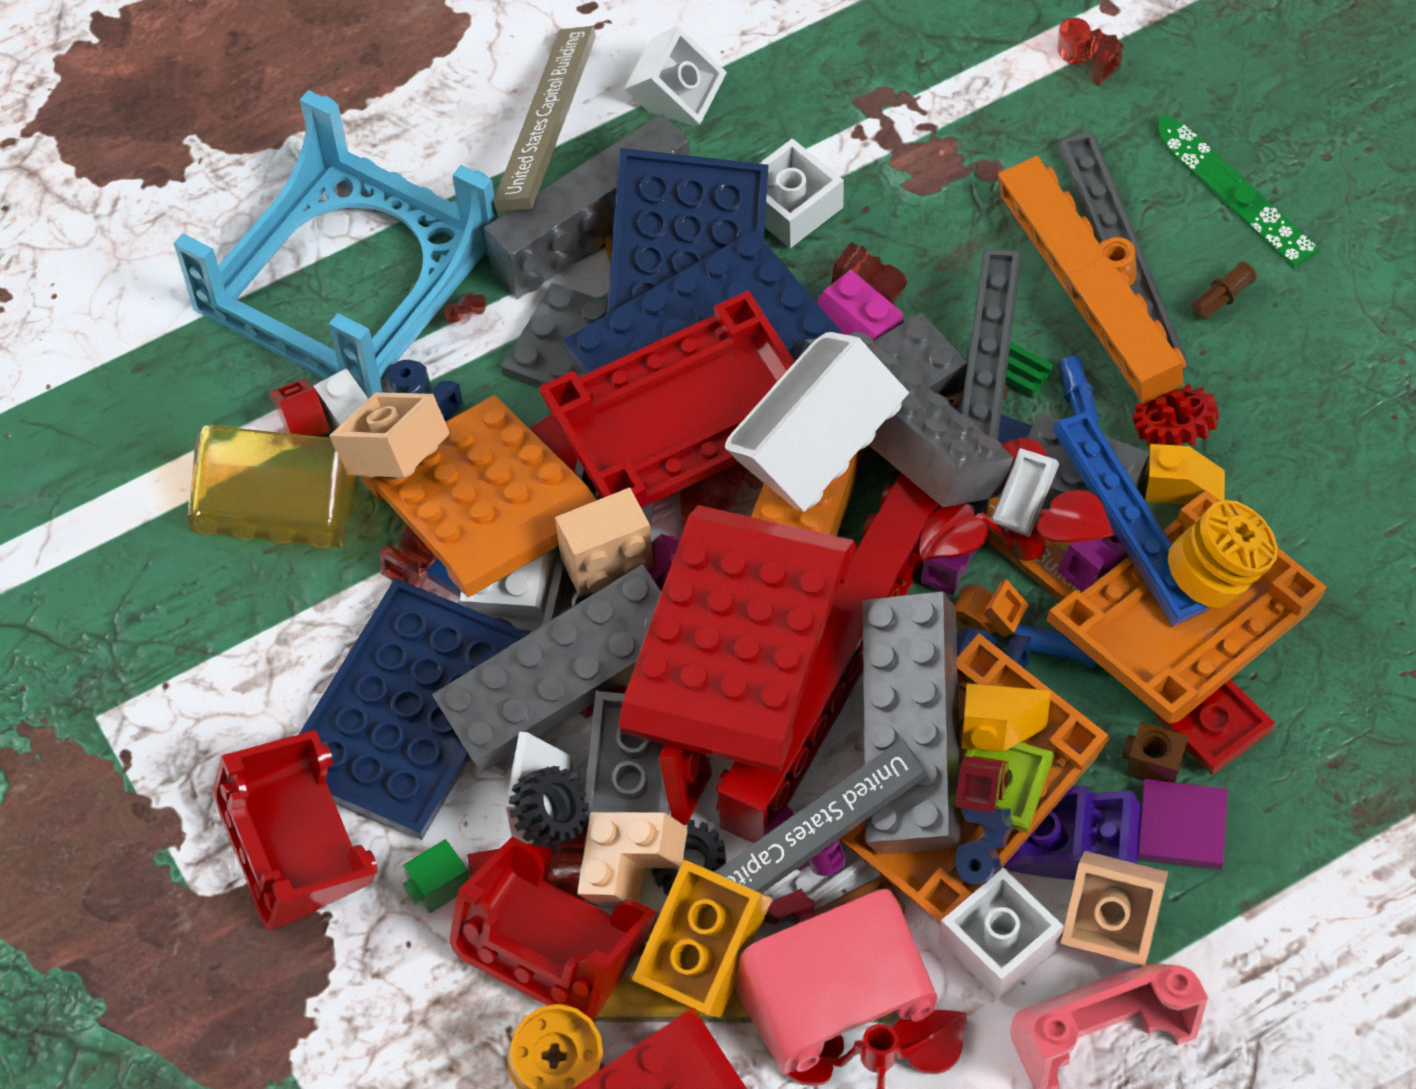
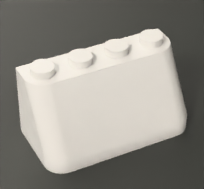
M828 332L818 337L731 433L725 443V448L738 462L793 508L805 512L821 500L823 490L830 482L840 477L848 469L849 461L859 449L865 448L873 441L876 435L875 431L881 424L900 410L901 402L909 392L859 337Z

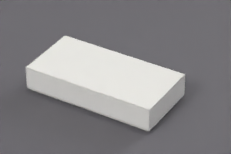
M1020 448L991 520L1001 528L1030 537L1058 469V461Z

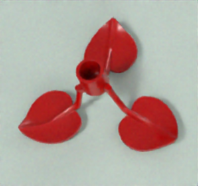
M1017 438L1001 445L1003 449L1014 457L1002 488L1005 486L1019 449L1022 448L1047 457L1041 444L1031 438ZM1076 490L1058 495L1052 500L1050 510L1044 509L1040 512L1039 521L1036 520L1030 537L1008 530L1007 534L986 514L979 513L975 515L972 507L967 503L942 507L934 512L925 523L920 535L919 551L923 562L936 558H954L967 555L984 544L988 535V526L1003 539L1006 547L1013 546L1014 552L1019 559L1031 561L1039 558L1045 552L1046 540L1057 543L1092 541L1113 536V531L1098 497L1088 491Z
M933 1010L930 1015L919 1021L900 1018L892 1028L885 1024H874L866 1029L863 1040H856L854 1047L843 1057L841 1056L844 1052V1040L842 1035H839L824 1042L823 1050L819 1054L820 1059L813 1067L802 1072L794 1070L785 1075L802 1085H824L832 1077L833 1066L842 1068L857 1054H860L863 1066L870 1072L877 1074L876 1089H885L886 1071L892 1068L896 1057L898 1059L907 1057L910 1066L920 1073H944L955 1066L962 1053L967 1015L961 1011Z

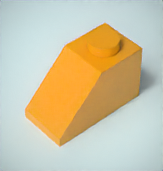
M1150 444L1145 481V502L1187 505L1205 490L1219 501L1225 500V470L1189 446Z
M967 683L961 748L1004 752L1047 728L1051 691Z

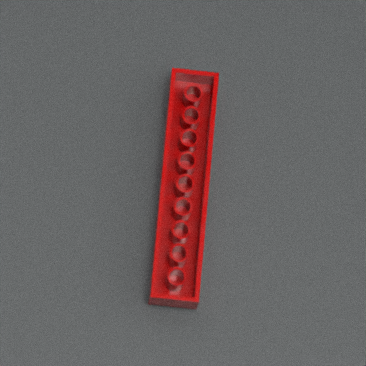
M902 472L895 484L889 483L885 488L880 502L882 507L877 515L872 513L869 516L863 530L864 538L860 545L855 544L856 549L844 584H839L791 728L794 735L781 773L734 762L730 770L724 769L718 777L715 792L718 793L716 810L719 811L720 828L751 843H756L763 838L762 833L780 811L786 805H789L863 673V600L907 595L923 567L924 562L920 557L919 551L920 535L929 517L942 508V506Z

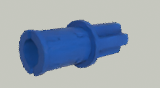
M1067 356L1058 362L1059 365H1057L1065 386L1064 398L1071 403L1074 415L1089 410L1096 423H1098L1099 414L1092 397L1094 387L1086 379L1082 361L1078 356Z

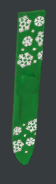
M1164 114L1159 117L1158 133L1167 150L1289 265L1296 268L1319 252V248L1193 131L1168 115Z

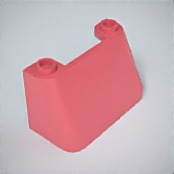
M888 889L872 892L763 938L746 948L739 958L735 992L783 1075L794 1070L802 1072L817 1064L820 1059L819 1054L822 1052L824 1042L894 1011L904 1020H922L932 1013L937 1002V994L900 905Z
M1146 963L1145 966L1138 965L1021 1009L1012 1018L1010 1028L1011 1041L1033 1088L1058 1089V1071L1062 1066L1069 1064L1070 1056L1068 1052L1076 1045L1077 1038L1139 1015L1148 1034L1156 1030L1166 1031L1173 1035L1176 1045H1180L1197 1038L1208 996L1199 978L1187 967Z

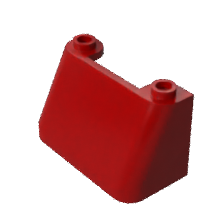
M316 730L224 754L221 756L214 781V798L218 812L260 918L269 931L293 923L371 885L375 874H377V863L372 851H366L360 844L352 846L326 783L328 767H331L333 763L331 751L326 743H321Z
M512 836L458 890L449 937L451 948L464 962L546 1006L561 1004L577 1008L593 1020L604 1007L650 934L657 911L632 899L620 902L615 907L612 915L543 880L545 864L540 853L534 847Z

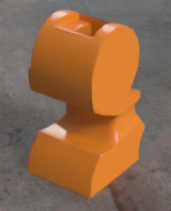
M1007 579L999 583L994 594L980 585H966L954 603L956 607V627L960 630L976 628L987 631L989 634L999 633L1001 636L1007 637L1008 634L1015 632L1029 604Z

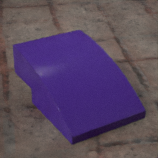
M1087 785L1072 786L1003 868L1023 874L1075 880L1079 861L1084 851L1137 864L1141 805L1132 791L1091 793Z

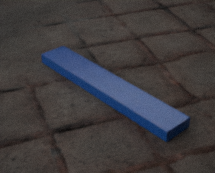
M1086 410L1056 422L1052 431L1090 493H1093L1101 501L1112 529L1172 627L1206 613L1209 607L1190 598L1180 589L1172 577L1168 565V553L1172 544L1090 411Z

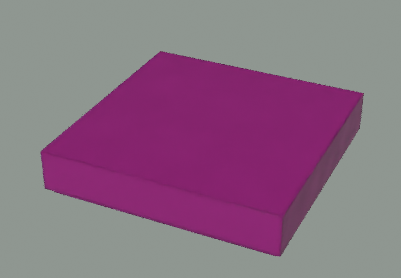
M1144 779L1137 860L1222 870L1228 789Z

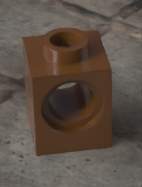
M1140 722L1136 736L1128 734L1121 758L1128 760L1126 776L1142 781L1148 779L1176 783L1189 736ZM1154 751L1160 754L1161 757L1151 758L1145 752Z

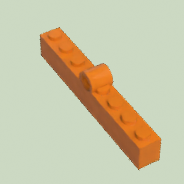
M1038 156L998 173L1001 198L1140 402L1144 404L1182 386L1183 368L1186 367V362L1178 347L1172 348L1160 321H1153L1149 316L1144 298L1139 293L1134 294L1130 289V286L1137 277L1134 245L1129 240L1121 237L1109 238L1104 242L1098 243L1086 216H1079L1071 194L1068 191L1063 192L1061 190L1058 178L1052 167H1045Z

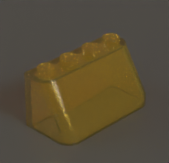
M215 425L204 426L199 429L195 443L187 520L191 531H196L203 535H214L217 533L234 535L245 540L262 538L271 539L281 544L297 542L311 544L318 548H328L330 546L343 548L359 483L357 475H347L345 466L337 454L331 438Z

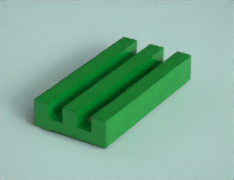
M1011 342L1005 384L1033 398L1053 373L1054 365ZM1019 372L1020 374L1032 379L1034 383L1024 379L1023 377L1015 373Z

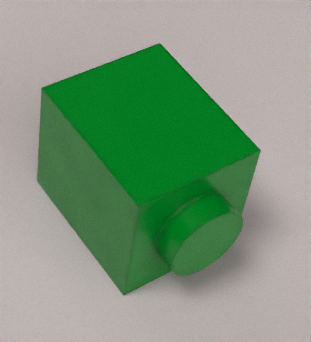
M447 839L442 840L403 864L407 880L402 885L407 895L415 905L421 902L429 914L456 898L458 890L470 879L468 869Z

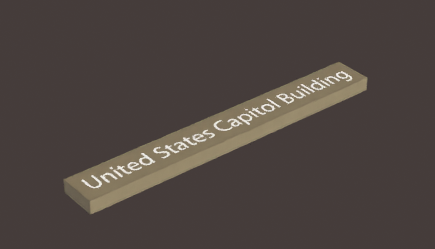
M593 25L560 29L493 202L497 212L533 208L597 36Z

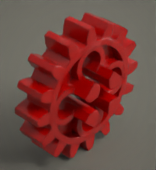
M1186 384L1183 389L1176 388L1144 404H1136V413L1133 414L1138 439H1146L1148 447H1150V444L1157 443L1159 445L1182 446L1183 443H1188L1191 446H1196V438L1208 439V430H1216V420H1219L1214 395L1212 393L1206 394L1204 387L1193 391L1191 384Z

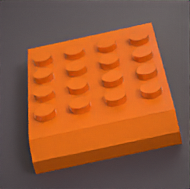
M496 395L446 421L450 434L438 445V449L434 453L426 456L415 467L414 473L402 479L361 476L362 482L379 500L384 498L444 564L449 578L467 598L558 547L555 517L597 501L588 486Z
M1205 490L1180 509L1177 520L1163 530L1171 544L1190 526H1193L1197 519L1213 503L1219 502V500ZM1278 548L1277 560L1272 567L1262 574L1256 582L1252 583L1233 604L1223 608L1209 607L1206 613L1172 627L1129 556L1085 591L1080 593L1075 590L1050 609L1046 620L1165 721L1174 723L1179 722L1303 620L1323 597L1327 586Z
M978 633L957 657L960 764L966 748L961 747L967 683L1051 691L1047 728L1021 743L1052 751L1054 759L1028 833L1012 829L1006 840V847L996 849L1001 860V870L1095 761L1109 740V735ZM961 813L962 845L979 840L983 836L984 828L979 823L967 822ZM865 821L839 838L843 845L940 925L943 918L985 884H970L959 876L955 863L957 849L880 855L866 843Z

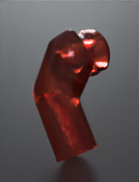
M473 292L465 293L455 304L447 306L445 318L449 322L456 324L467 323L471 319L472 313L481 315L485 312V296L482 294L474 295Z

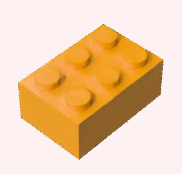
M683 860L631 980L689 1007H694V1009L702 1013L721 1018L736 984L740 955L754 943L773 898L695 863Z

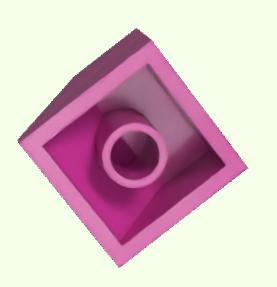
M852 270L825 289L817 301L818 305L841 330L842 334L845 335L852 332H861L870 336L874 341L904 323V313Z

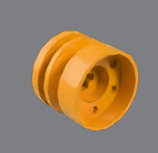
M1221 500L1213 503L1197 519L1193 526H1190L1175 540L1169 548L1168 565L1172 577L1180 589L1190 598L1207 607L1223 608L1233 604L1252 583L1256 582L1262 574L1272 567L1277 560L1278 546L1273 531L1266 521L1252 508L1238 501Z
M561 1004L542 1006L526 1015L514 1031L507 1055L509 1077L516 1089H572L599 1071L603 1056L601 1035L593 1021L577 1008ZM551 1049L557 1050V1057L564 1059V1061L559 1062L557 1069L549 1068V1061L542 1060L543 1057H547Z

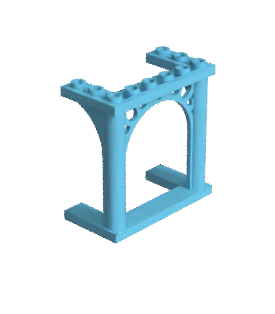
M308 90L300 99L306 126L302 149L292 174L274 202L219 265L217 264L213 248L184 233L174 242V247L195 312L323 379H327L347 368L369 399L375 392L383 393L381 381L388 374L392 365L406 352L483 255H488L484 227L498 219L497 210L493 202L495 198L493 182L483 172L473 171L460 165L452 175L457 202H449L437 196L431 189L419 187L407 181L397 172H389L377 166L366 157L360 158L348 152L339 105L328 96H320ZM342 182L352 187V193L346 198L337 196L334 192L337 183ZM325 191L328 200L323 203L318 202L323 199L322 194ZM361 192L370 197L366 198L361 196ZM344 208H368L385 212L402 221L415 234L422 248L423 265L419 279L412 291L372 339L368 328L337 313L329 323L335 349L333 350L237 300L287 239L309 220L321 214ZM419 222L428 225V227L421 226ZM440 232L453 238L444 244H433L428 241L431 236ZM433 255H441L438 262L432 259Z

